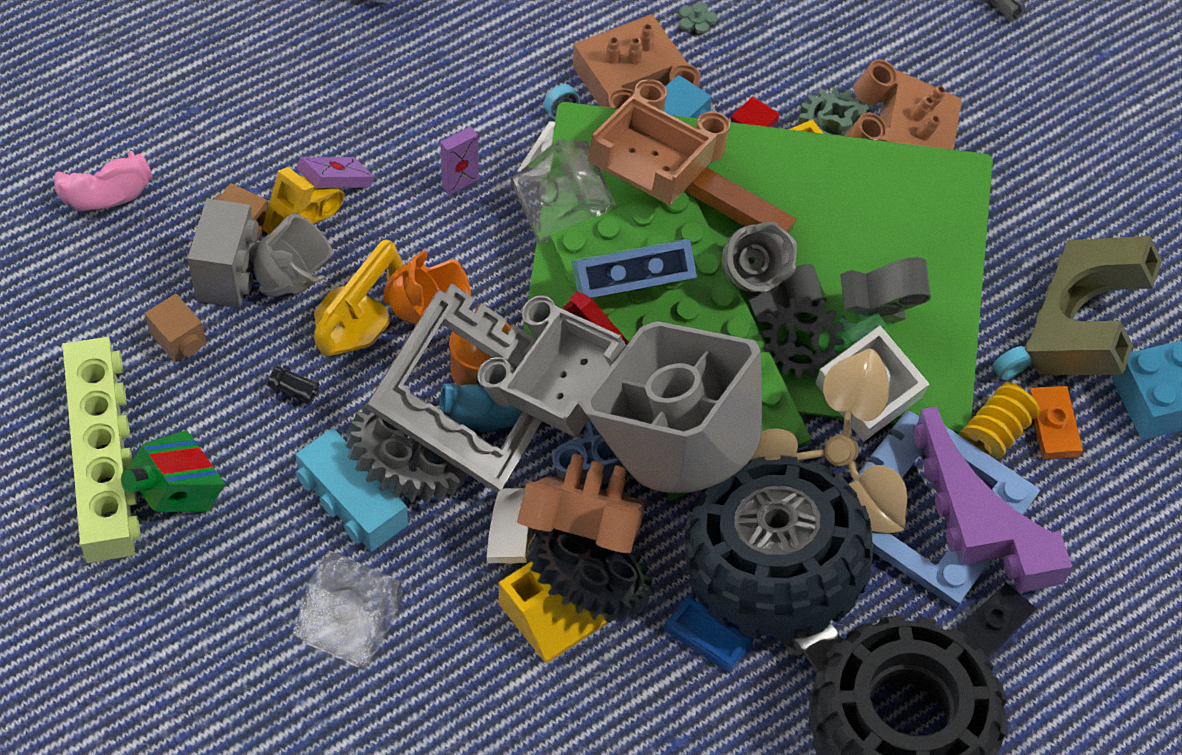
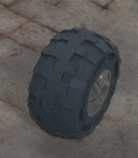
M783 455L777 460H765L764 456L750 459L748 464L727 480L704 489L694 502L693 514L687 517L685 556L692 589L699 602H704L706 607L710 609L712 616L728 628H732L734 625L738 626L739 631L745 636L755 639H761L762 635L775 636L776 642L793 641L794 635L807 633L811 637L821 633L828 628L829 621L839 622L855 607L859 594L865 592L869 582L873 557L871 521L866 506H861L859 498H857V492L841 476L833 478L832 472L828 471V467L811 461L810 464L799 462L797 457Z

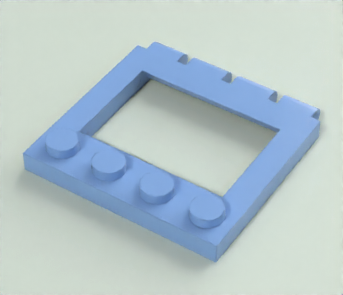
M905 411L891 429L892 435L889 434L884 438L871 455V462L864 464L858 472L861 476L863 471L870 466L882 465L892 468L903 478L923 451L922 448H917L913 437V426L917 425L919 416L911 411ZM945 426L958 451L978 477L992 486V491L1024 515L1041 489ZM872 531L873 552L955 609H957L991 561L986 560L960 565L956 551L951 552L948 549L936 566L890 533Z

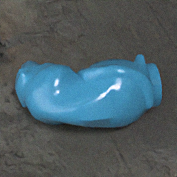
M449 383L443 384L441 389L440 410L443 411V414L460 425L463 424L470 430L491 433L502 431L514 426L523 412L513 406L503 407L497 405L485 389L476 384L458 385Z

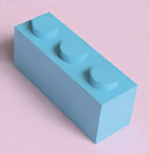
M332 428L296 453L298 470L295 473L299 482L306 490L310 491L313 489L320 496V502L325 511L331 517L337 515L345 523L344 528L349 537L356 544L362 542L372 552L408 526L407 506L399 497H394L393 491L389 487L384 491H380L379 486L381 482L378 480L367 482L368 471L355 470L358 461L348 458L351 449L345 447L346 441Z

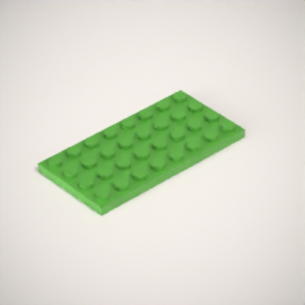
M683 191L671 205H668L650 195L550 234V241L574 293L577 292L572 260L690 239L696 278L603 295L591 299L629 342L642 326L655 321L755 340L759 346L761 356L762 431L777 428L793 433L797 439V449L811 443L812 439L770 352L763 349V346L766 344L739 288L733 285L724 273L722 253L695 197ZM665 492L668 501L674 500L683 495L691 493Z

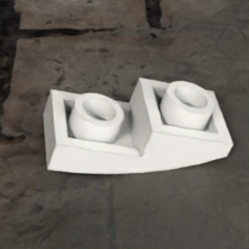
M503 488L498 492L488 538V563H527V556L530 553V550L527 548L534 536L533 528L517 523L525 488Z

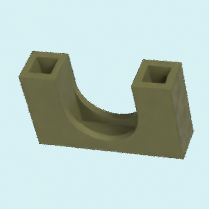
M1151 236L1067 241L1063 254L1058 259L1054 278L1048 285L1043 307L1037 314V323L1032 336L1026 343V352L1031 356V362L1039 375H1123L1133 344L1122 322L1076 321L1073 318L1085 302L1103 292L1124 289H1153L1162 259Z

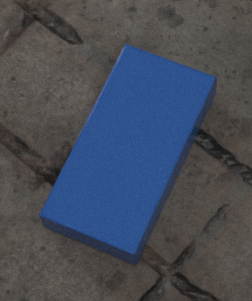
M689 595L684 598L665 622L663 629L728 674L733 672L754 642V638L743 635L736 626L728 628L710 614V609Z

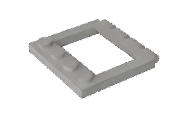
M451 284L445 293L438 290L365 408L498 493L503 489L542 420L522 412L500 449L477 436L475 432L463 424L460 425L443 414V411L412 394L403 385L441 324L492 358L501 357L506 359L514 370L519 366L537 339L514 324L507 333H504L501 330L507 319L482 303L479 304L475 312H472L469 308L475 298L454 284Z

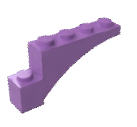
M937 406L922 409L917 425L913 426V437L917 448L923 449L926 458L924 460L925 475L928 482L934 483L937 492L935 494L936 510L940 517H945L948 526L946 530L947 544L951 552L956 551L959 564L964 565L1004 557L1006 575L1009 579H1014L1018 592L1064 584L1072 569V564L1061 532H1051L1041 527L996 495L978 477L958 451L945 428Z

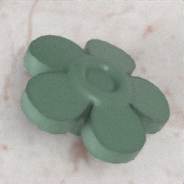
M702 2L695 3L693 9L690 6H683L679 10L681 18L680 27L685 31H691L695 27L696 33L705 34L709 31V25H714L717 22V15L712 11L707 12L708 6Z

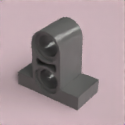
M904 258L868 273L849 270L840 274L845 311L896 323L906 319L905 310L926 303L931 299L927 263L923 258Z

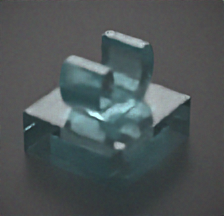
M855 313L860 320L857 324L850 323L844 314L840 316L838 323H842L844 326L842 331L845 333V345L843 347L846 350L878 326L885 330L886 323L879 313L870 318Z

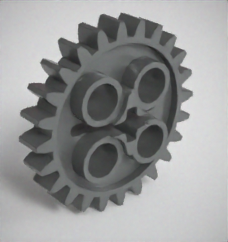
M365 406L362 412L357 411L346 434L348 440L345 447L351 449L348 458L358 461L355 470L368 471L366 481L378 480L381 482L379 486L380 491H384L388 487L392 488L395 498H398L404 492L407 493L410 502H414L416 495H420L426 503L430 502L432 495L441 501L446 493L453 496L457 487H462L468 475L413 438H408V435L366 409Z

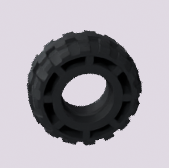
M903 615L881 617L877 624L873 625L871 622L863 623L850 630L847 636L839 644L835 643L825 656L816 675L809 702L808 715L809 727H811L813 735L812 745L817 755H998L1005 737L1008 717H1005L1007 699L1003 684L999 682L998 677L993 676L994 665L981 649L974 650L968 644L969 638L954 627L949 632L935 626L937 620L917 616L916 621L904 620ZM890 683H908L918 686L930 693L938 701L945 714L946 727L928 736H910L897 732L886 725L877 715L871 703L870 695L877 688Z

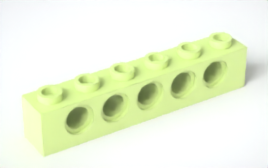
M109 337L63 343L80 545L87 563L134 556V540L141 539L138 516H131L130 508L131 505H137L136 492L127 493L121 484L122 472L128 469L133 461L130 447L124 448L123 438H130V429L127 415H121L120 406L127 405L124 383L117 382V374L123 373L120 350L113 351ZM104 412V413L101 414V415L93 416V415H95L96 413ZM101 445H108V446H106L105 448L96 449L97 447H99V446H101ZM112 478L108 482L99 483L102 479ZM107 512H116L110 517H102Z

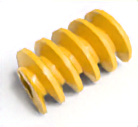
M1011 382L1003 383L994 392L993 396L987 400L985 406H982L976 413V416L968 422V426H965L959 432V435L994 459H1001L1006 454V449H1010L1014 445L1015 439H1018L1023 434V429H1027L1031 425L1032 419L1038 417L1040 407L1035 399L1021 386Z

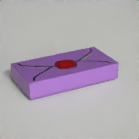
M468 127L441 141L442 187L450 195L479 180L478 134L472 127Z
M300 157L296 167L316 188L371 187L375 178L354 157Z

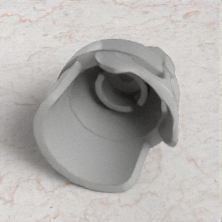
M295 213L290 214L259 242L253 265L255 276L261 284L259 286L260 292L264 295L275 297L289 293L299 294L311 285L326 278L324 275L313 276L312 273L332 256L333 249L322 232L305 217Z
M763 222L758 225L743 227L736 231L724 246L722 252L724 273L733 285L744 291L757 293L771 290L795 272L797 242L775 222ZM749 258H753V264L749 263Z

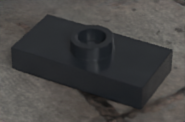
M1006 582L957 630L969 638L968 644L974 650L981 649L989 659L1035 614L1037 608Z

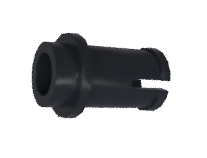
M287 365L283 367L276 366L268 380V387L273 388V393L278 395L282 392L305 402L307 405H311L314 401L320 385L316 381H311L291 372L290 367Z

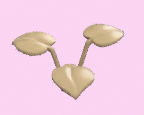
M866 349L832 366L823 382V393L828 405L836 411L845 412L843 434L831 437L826 442L824 449L797 453L798 443L793 433L784 429H768L761 432L759 446L751 459L764 456L765 460H777L783 455L804 460L825 456L833 465H847L854 479V482L849 483V485L857 492V498H859L861 506H866L871 521V531L893 533L902 531L906 526L908 497L903 479L895 470L882 465L870 466L860 476L857 472V465L854 462L859 454V446L857 441L851 437L852 415L862 421H872L883 412L889 397V381L885 366L875 350Z

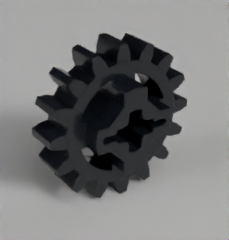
M810 295L805 296L802 304H798L795 297L791 296L790 306L787 308L777 303L778 316L770 314L766 316V320L772 324V327L762 329V335L769 337L771 340L763 346L764 351L773 350L772 358L774 362H782L781 373L785 375L790 368L795 369L797 379L801 378L803 370H809L812 378L816 377V367L821 366L823 368L828 364L827 360L829 357L835 359L840 355L834 349L835 345H845L844 338L836 336L837 332L844 329L843 324L838 322L832 323V320L837 315L835 309L825 313L823 310L826 302L821 299L816 306L811 305ZM809 312L817 315V317L815 316L811 320L798 319L795 313ZM783 322L788 329L787 338L781 342L782 344L778 345V330ZM792 324H795L803 332L812 331L809 337L814 348L813 350L802 341L797 344L795 343L797 336ZM828 328V343L823 351L819 346L820 335ZM795 354L808 355L811 360L796 361L789 357Z

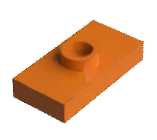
M1067 386L1030 388L1028 394L1035 399L1040 407V414L1033 421L1042 459L1080 457L1083 448Z

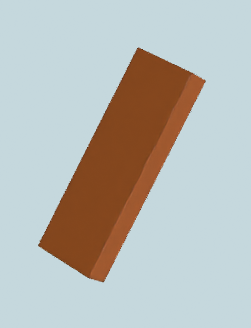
M707 167L684 190V192L745 227L758 225L763 222H775L780 228L789 233L797 220L795 217Z

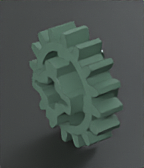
M833 87L830 94H827L823 89H819L818 98L810 94L807 98V103H802L798 125L813 119L823 134L844 136L862 114L871 113L872 106L868 104L862 105V102L857 97H850L851 90L849 89L844 94H839L837 87Z

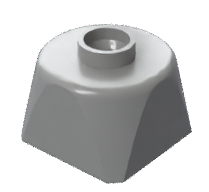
M660 321L642 326L583 401V408L629 474L640 484L650 489L667 493L694 492L715 486L740 471L752 458L760 443L762 431V384L759 346L755 340Z

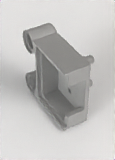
M535 296L525 303L522 309V318L537 339L516 370L512 368L506 359L493 357L486 360L480 366L478 380L497 405L503 407L513 406L577 437L589 419L583 408V401L627 345L620 335L557 307L548 296Z

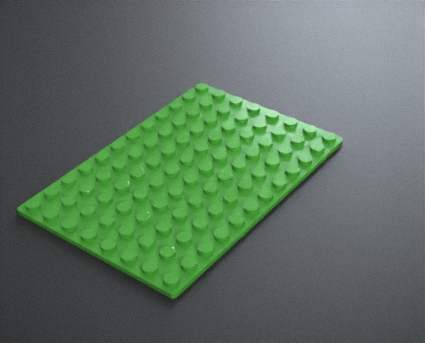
M562 102L557 107L528 300L535 296L544 295L551 298L557 307L562 308L570 301L569 298L575 294L550 241L551 233L650 196L646 192L588 162L592 134L618 108ZM671 115L696 128L698 118ZM730 122L725 153L721 159L711 162L707 168L797 219L792 230L788 233L797 242L795 267L804 264H812L827 298L823 311L826 313L829 310L835 309L837 315L832 320V323L838 322L844 326V329L837 332L836 336L844 338L845 345H835L834 349L839 354H842L878 326H881L929 383L923 398L907 410L920 416L922 409L937 406L944 425L955 433L959 434L965 426H968L972 416L993 164L992 157L984 153ZM695 198L722 253L728 239L745 226ZM918 257L926 260L931 299L926 303L905 310L906 319L891 323L844 310L840 274L849 270L868 273L904 258ZM749 258V263L753 264V258ZM739 288L764 342L771 341L769 337L762 335V329L771 328L772 324L769 322L759 324L757 322L746 291ZM809 312L796 315L798 319L811 320L813 317H817V315ZM524 322L523 331H525L526 333L535 338L529 327ZM783 322L778 330V345L782 344L781 342L787 338L788 329ZM792 324L797 336L795 343L797 344L802 341L813 350L814 348L809 337L812 331L803 332L795 324ZM828 328L820 335L819 346L823 351L828 343ZM795 354L789 357L796 361L811 360L808 355ZM829 357L827 360L828 363L831 362L833 358ZM782 362L775 363L799 414L844 419L838 411L828 405L824 393L815 384L819 371L822 368L821 366L816 367V377L812 378L809 370H803L801 378L797 379L795 369L790 368L784 375L781 373ZM904 412L887 425L894 426L901 418V416L904 414Z

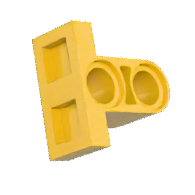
M289 167L281 169L277 172L262 229L269 234L287 216L294 213L305 217L313 224L329 218L341 207L344 201V192L339 188H316L303 175H298Z

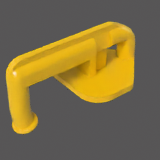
M381 241L345 286H339L331 290L314 312L316 325L314 340L323 356L328 357L370 347L388 327L390 315L387 308L380 302L367 296L366 293L386 268H388L386 276L388 280L398 268L404 265L392 241Z

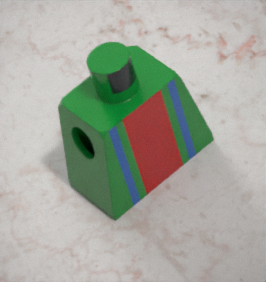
M188 430L144 443L139 448L129 468L125 469L121 475L123 489L127 493L141 492L150 507L157 512L210 511L225 486V482Z

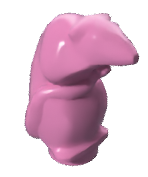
M130 151L128 152V158L114 159L106 163L94 176L89 173H71L69 175L64 172H56L54 186L57 195L64 204L69 203L77 211H89L115 207L137 198L148 184V181L152 180L153 177L145 158L141 154L134 155Z

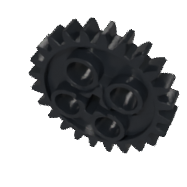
M554 528L552 531L537 530L527 548L530 550L527 559L534 562L530 568L531 571L541 574L538 583L551 586L548 594L561 595L563 597L561 604L564 606L569 603L574 604L578 614H581L584 609L589 611L593 620H596L599 614L608 623H611L614 617L621 623L626 620L627 616L633 620L638 613L642 612L653 592V589L650 587L653 579L646 576L649 568L638 564L642 558L640 555L609 550L598 546L594 539Z

